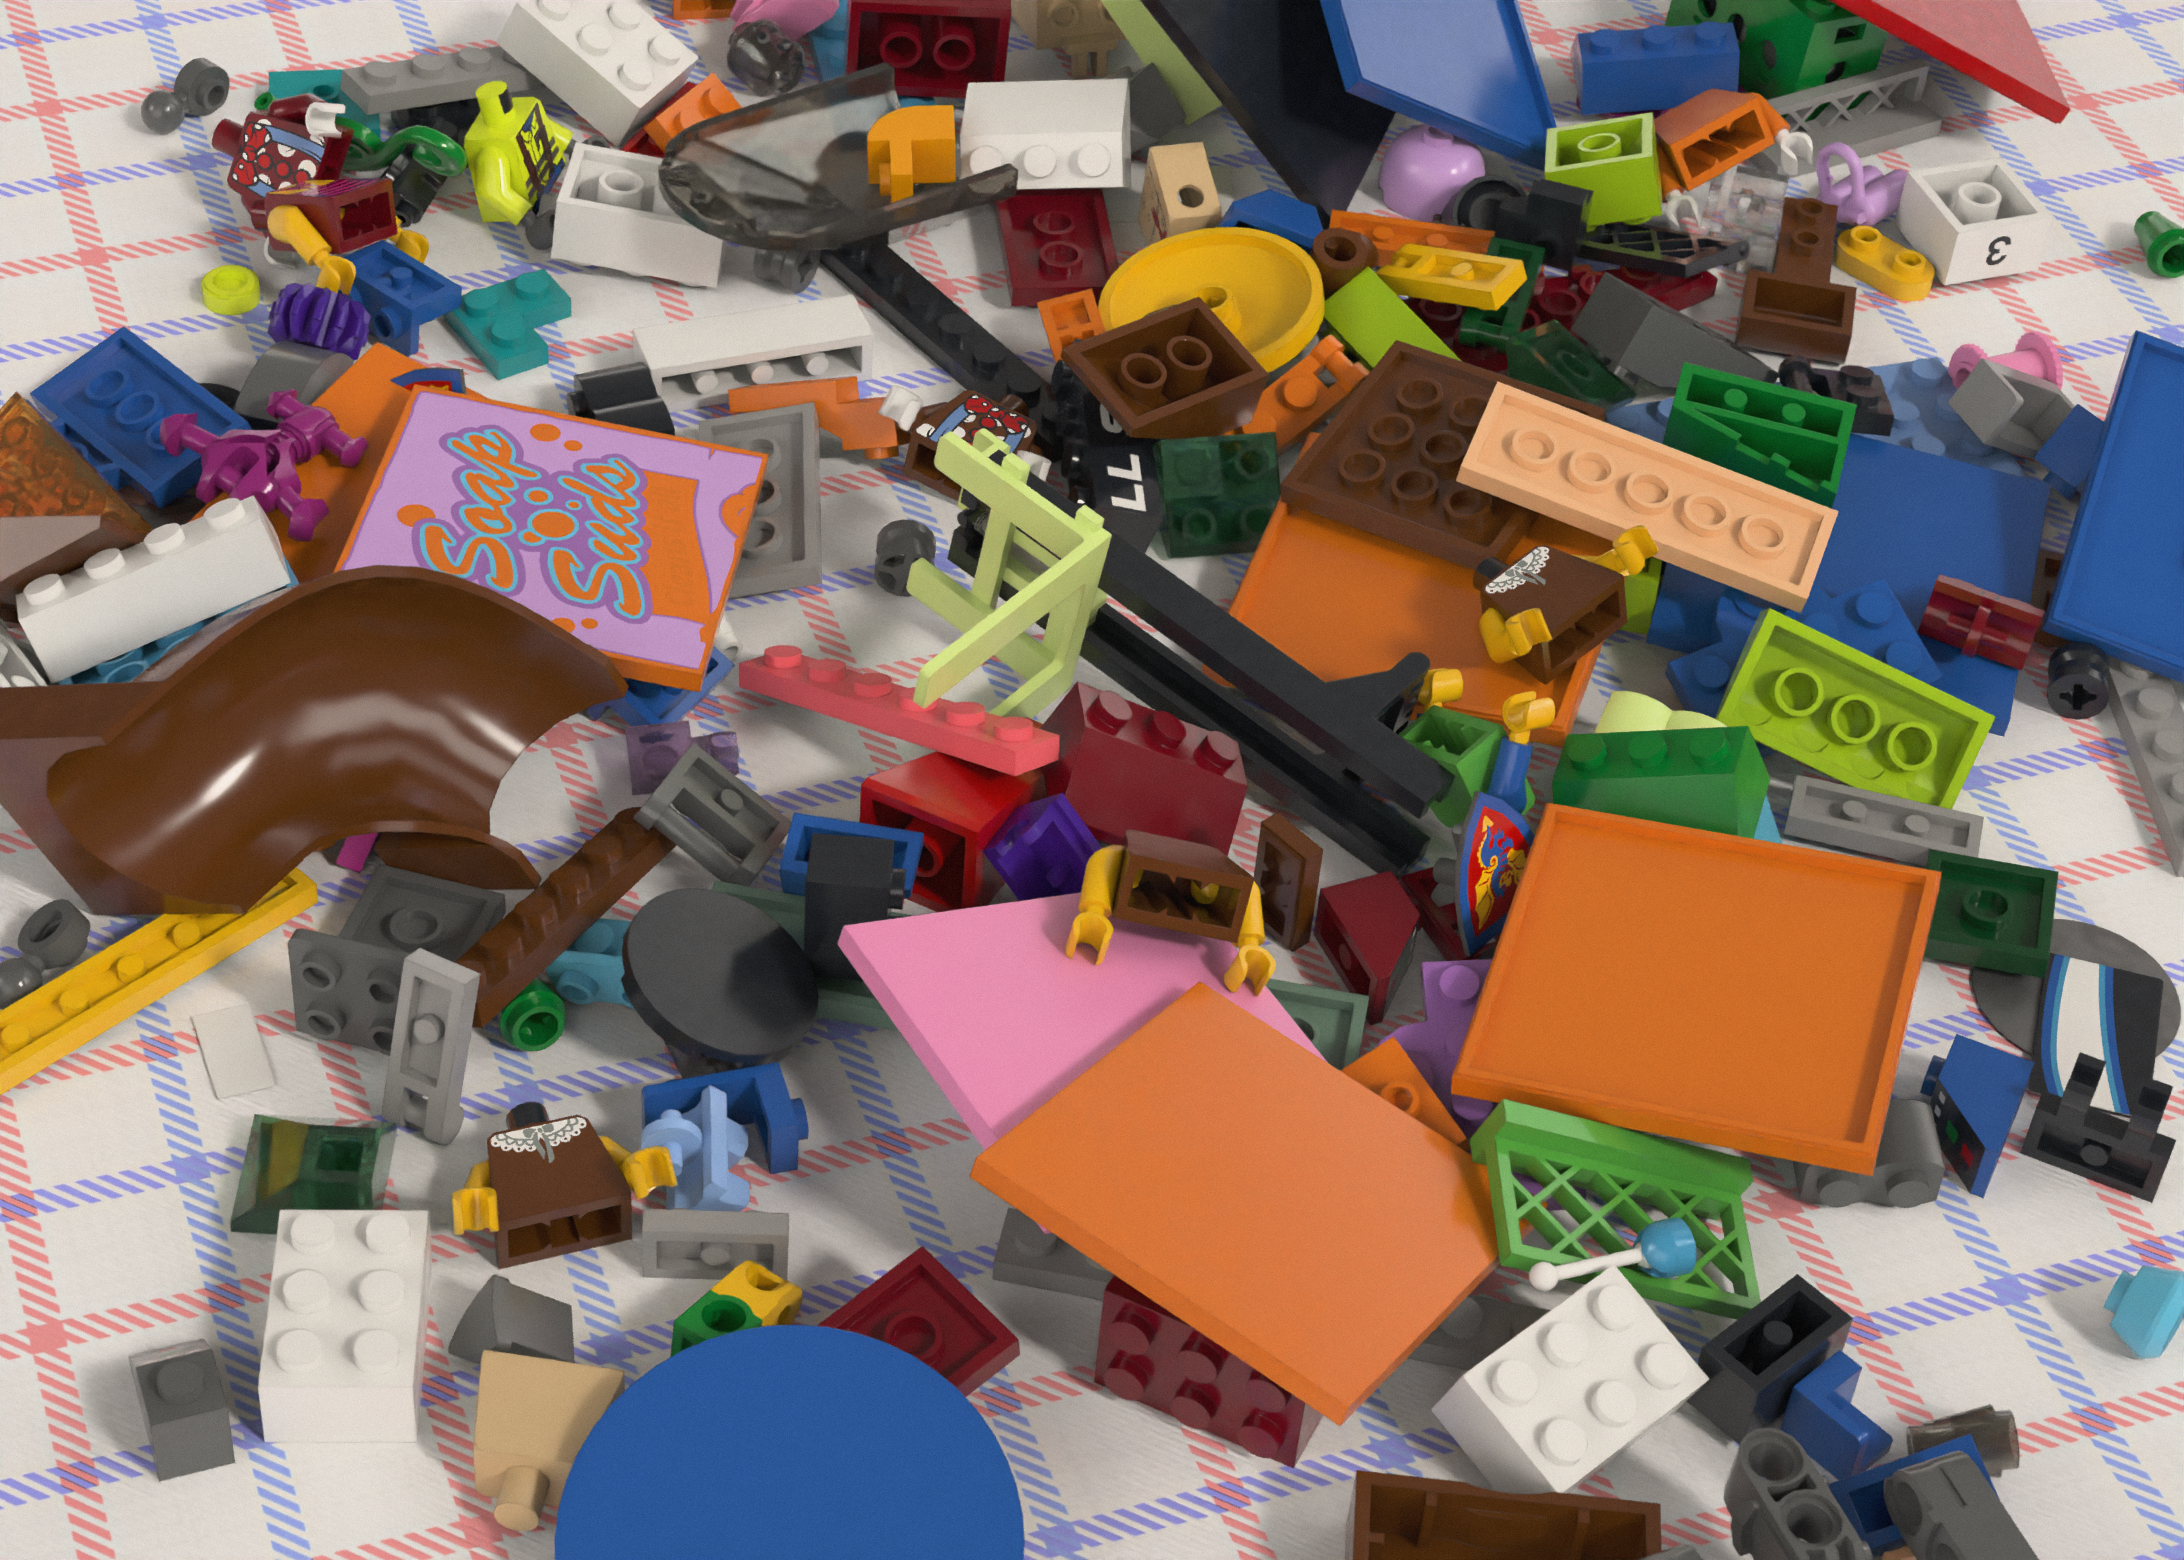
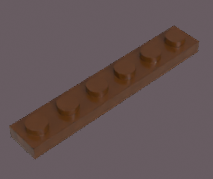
M641 807L627 808L618 812L613 820L592 839L586 841L582 848L561 867L553 871L530 895L517 903L509 914L490 931L483 934L478 942L454 962L480 973L472 1027L483 1028L677 846L655 827L652 826L648 831L633 819Z

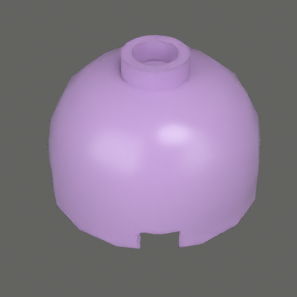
M1427 124L1417 125L1399 133L1386 150L1380 167L1378 188H1382L1384 191L1383 201L1387 207L1398 214L1417 221L1434 223L1435 214H1442L1443 209L1458 190L1474 178L1485 176L1484 159L1476 144Z

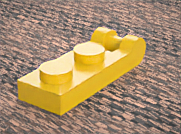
M1411 243L1404 244L1392 255L1391 265H1383L1375 272L1397 296H1409L1432 300L1436 303H1451L1476 307L1480 310L1497 311L1504 305L1512 294L1527 280L1522 260Z

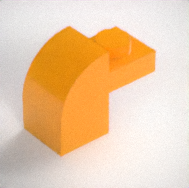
M954 105L911 106L897 109L882 116L871 127L867 137L869 184H880V196H891L892 218H914L913 183L956 182Z

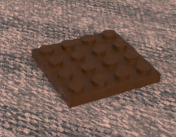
M1396 340L1280 484L1281 501L1476 570L1479 564L1488 557H1495L1505 562L1540 513L1456 481L1461 464L1497 381L1605 422V409Z

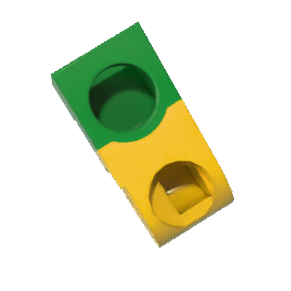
M753 1260L744 1261L674 1320L670 1357L703 1341L735 1331L763 1326L792 1325L801 1306L803 1298L802 1289L792 1282L773 1274Z

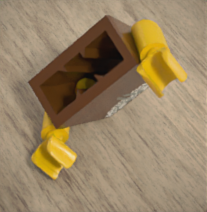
M1638 525L1624 531L1613 541L1612 546L1614 548L1599 557L1571 555L1547 545L1535 546L1510 566L1495 557L1484 559L1475 570L1473 585L1474 588L1480 591L1482 617L1479 621V629L1489 657L1494 662L1501 664L1514 659L1538 681L1547 685L1577 662L1578 659L1625 625L1628 620L1624 578L1630 574L1636 575L1640 573L1645 566V559L1656 556L1659 552V548L1644 525Z
M1126 830L1122 846L1111 845L1095 851L1089 858L1078 910L1081 913L1073 921L1065 946V953L1068 958H1073L1077 943H1087L1096 948L1098 952L1095 965L1103 963L1113 934V925L1107 919L1112 914L1115 919L1232 942L1233 946L1239 948V952L1224 975L1226 987L1231 992L1236 993L1245 977L1253 982L1255 995H1260L1275 971L1276 962L1267 950L1260 947L1265 941L1262 904L1259 887L1252 875L1214 847L1136 830Z
M525 1102L519 1104L507 1114L506 1124L508 1130L495 1132L487 1138L488 1160L474 1165L463 1189L457 1190L452 1194L454 1234L462 1235L466 1229L479 1231L489 1228L490 1232H494L498 1269L631 1240V1193H635L637 1199L647 1197L649 1192L656 1186H669L672 1188L678 1185L670 1151L666 1147L655 1146L631 1153L608 1136H598L586 1117L573 1115L550 1120L545 1106L541 1103Z

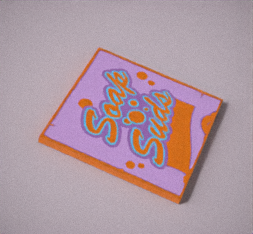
M414 384L334 572L372 565L418 566L453 574L487 587L524 605L584 643L590 644L612 660L623 678L700 692L766 475L769 454Z

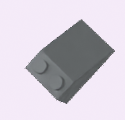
M1606 271L1571 328L1574 333L1588 342L1583 350L1586 354L1605 364L1610 372L1635 386L1642 377L1659 387H1677L1684 362L1775 384L1778 379V372L1730 339Z

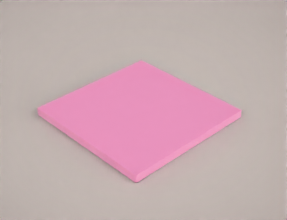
M1081 892L845 925L837 943L984 1150L998 1141L1199 981L1326 1061L1266 985L1259 996L1255 995L1253 982L1245 977L1236 993L1231 992L1226 987L1224 975L1238 954L1237 949L1231 942L1115 919L1111 914L1107 919L1113 925V934L1103 963L1095 965L1098 952L1096 948L1087 943H1077L1073 958H1068L1065 953V946L1073 921L1081 913L1078 910ZM1038 1224L1044 1234L1052 1233Z

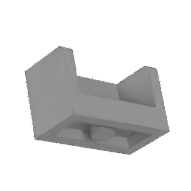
M1984 358L1979 361L1948 401L1950 406L1984 444L2035 460L2033 457L2075 407L2053 382Z

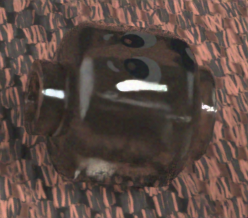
M762 18L752 23L744 22L730 35L728 40L730 47L727 53V67L755 95H785L802 78L804 73V65L802 64L804 61L803 48L776 21Z

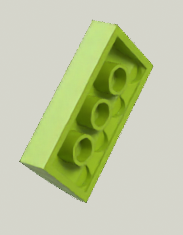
M1768 608L1760 612L1726 688L1715 719L1727 727L1749 726L1756 742L1847 786L1952 809L1994 722L1995 716Z

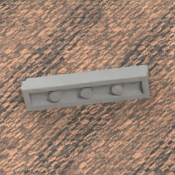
M1917 58L1767 100L1780 115L1789 114L1785 118L1790 125L1789 133L1802 132L1809 135L1813 146V164H1809L1803 157L1796 156L1798 160V174L1789 175L1781 168L1780 146L1777 143L1753 155L1748 160L1773 183L1815 172L1817 155L1829 143L1840 142L1848 145L1856 152L1860 159L1939 136L1943 118L1921 100L1930 65L1923 59ZM1907 80L1903 95L1887 99L1902 81ZM1871 91L1856 108L1846 110L1862 92ZM1830 102L1816 119L1805 122L1820 104ZM1836 154L1831 155L1829 159V167L1846 163L1842 157Z

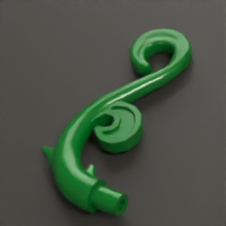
M265 92L255 100L254 107L257 111L267 110L268 106L276 98L271 93ZM335 117V124L354 129L342 167L347 172L377 171L388 167L409 144L417 145L413 151V159L443 176H460L468 164L466 152L450 137L427 126L415 125L404 128L382 142L376 134L359 122L344 117Z

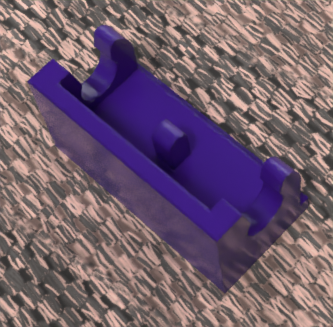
M1059 793L1016 807L985 847L983 853L1019 901L1080 893L1088 860L1095 851L1102 847L1065 795Z

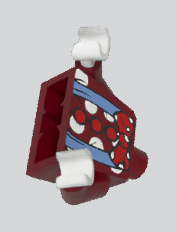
M306 93L276 99L268 106L267 110L250 111L244 126L227 118L220 121L213 133L212 147L234 157L227 182L231 189L241 195V203L250 216L254 200L265 198L267 192L308 180L339 179L354 133V129L335 124L336 114L345 113L346 106L344 104L328 103L314 94ZM262 231L266 238L264 245L266 260L271 264L295 269L296 264L292 259V252L274 251L269 245L268 232Z

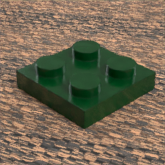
M1929 849L1926 869L1939 871L1942 874L1924 957L2045 978L2050 957L2059 872Z

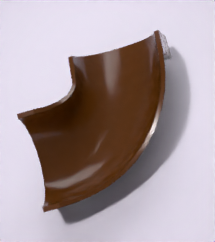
M372 565L342 570L256 598L217 618L176 645L130 682L1 687L0 804L95 915L245 914L297 867L305 857L318 848L346 837L382 832L374 850L387 866L486 890L536 889L540 885L542 877L523 852L507 841L490 835L489 811L500 782L521 753L555 724L595 704L624 698L629 686L608 656L590 644L584 643L540 614L487 587L453 574L418 566Z

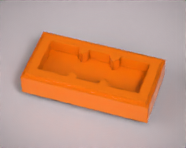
M1394 1036L1340 1070L1465 1151L1471 1149L1464 1133Z

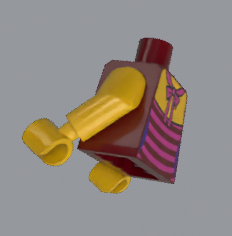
M392 178L303 181L267 192L265 198L254 200L251 207V221L257 231L268 232L269 245L274 251L297 252L309 266L316 265L321 269L316 287L323 289L328 287L336 293L339 289L347 296L350 294L356 276V268L351 261L339 256H330V254H342L387 239L396 243V248L421 263H424L429 252L428 240L423 235L414 231L403 230L399 227L402 221L395 213Z

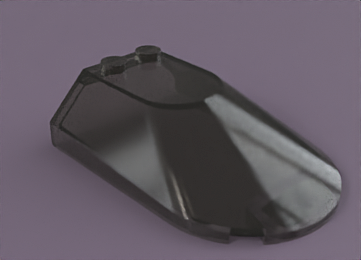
M887 62L711 117L687 127L666 145L665 157L661 164L658 165V185L666 203L683 220L709 235L734 244L773 251L870 249L887 246L942 226L951 225L956 221L977 215L1016 196L1018 169L1008 163L964 179H959L956 176V181L951 183H913V196L891 203V196H880V184H869L867 137L871 127L878 119L894 110L902 108L894 86L895 69Z

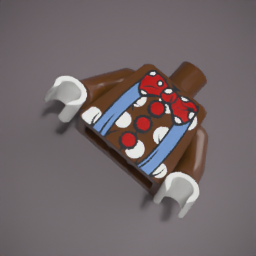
M892 385L878 411L882 416L893 419L896 426L911 437L902 474L956 501L959 500L961 486L939 471L934 465L939 438L948 431H952L972 446L975 433L980 429H987L1011 447L1010 453H1014L1031 466L1030 472L1048 483L1047 475L1051 461L1045 458L1043 450L1034 444L1039 427L1034 420L1028 418V407L1018 396L1006 394L996 402L974 390H965L950 402H941L921 407L923 400L919 396L903 387Z

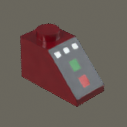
M1392 871L1321 888L1313 933L1348 991L1369 996L1366 1020L1370 1025L1383 1021L1412 962L1417 932L1422 928V913L1416 898L1410 893L1406 894Z

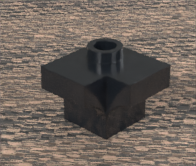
M1542 178L1540 181L1534 180L1529 195L1523 197H1503L1498 210L1494 237L1546 248L1543 265L1571 272L1586 235L1594 191Z

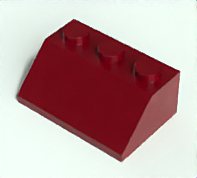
M1077 681L1040 727L1042 730L1060 735L1059 760L1042 766L1047 796L1050 797L1063 793L1095 839L1112 845L1122 846L1126 830H1136L1208 845L1228 856L1248 787L1238 741L1231 739L1222 732L1209 731L1179 720L1166 711L1152 710L1128 701L1115 692L1102 691Z

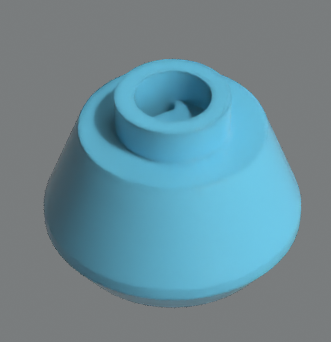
M2143 1265L2136 1276L2123 1270L2104 1304V1308L2115 1313L2110 1327L2137 1357L2141 1359L2159 1358L2177 1332L2184 1319V1271Z

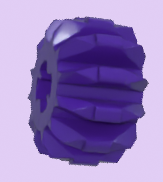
M293 283L286 285L284 289H280L277 301H273L268 317L270 324L267 333L273 338L275 343L289 341L344 353L350 356L352 360H357L361 348L365 347L370 332L368 325L371 316L360 302L350 300L346 294H338L331 291L328 287L323 289L310 283L305 285Z

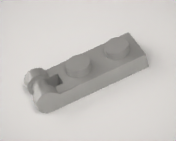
M419 948L404 958L382 1104V1117L401 1127H406L410 1123L424 1129L423 1133L426 1138L446 1146L455 1139L464 1120V1109L459 1105L480 973Z

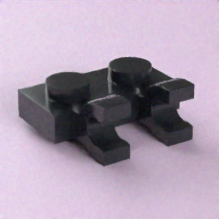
M2079 1052L2063 1096L2060 1097L2043 1090L2020 1153L2152 1203L2176 1139L2157 1133L2174 1086L2146 1077L2130 1122L2090 1108L2106 1061Z

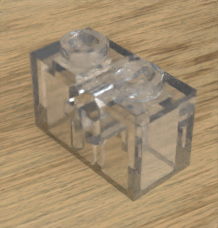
M1736 165L1724 172L1722 183L1711 181L1698 234L1728 240L1732 238L1748 241L1750 245L1749 255L1745 260L1729 266L1720 265L1715 267V269L1747 275L1748 269L1767 272L1790 176Z

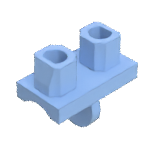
M709 1085L702 1091L701 1101L695 1108L683 1114L677 1110H666L661 1114V1119L648 1124L641 1132L640 1150L648 1147L663 1146L670 1151L678 1185L672 1188L666 1186L667 1209L686 1208L690 1210L741 1212L747 1207L750 1202V1182L728 1170L744 1157L748 1148V1128L727 1118V1098L725 1092Z

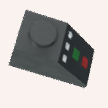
M199 1339L129 1356L130 1368L159 1482L235 1463L228 1406L213 1350L204 1339Z

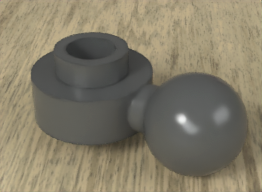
M206 58L191 60L180 70L175 80L174 92L156 90L145 97L141 105V117L148 128L157 133H170L182 124L185 110H189L198 116L212 114L225 103L228 97L229 76L223 68Z
M59 899L49 902L38 909L22 927L17 944L23 953L19 958H10L0 962V1009H5L42 987L43 978L41 974L44 970L68 966L75 962L85 951L88 943L87 938L90 933V922L70 901Z

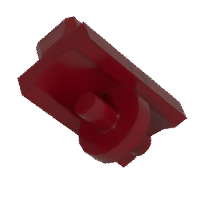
M1939 574L1917 633L1963 649L1961 655L1973 659L1974 655L1977 654L2022 670L2044 610L2032 607L2031 604L2014 598L2010 599L1978 588L1974 584Z

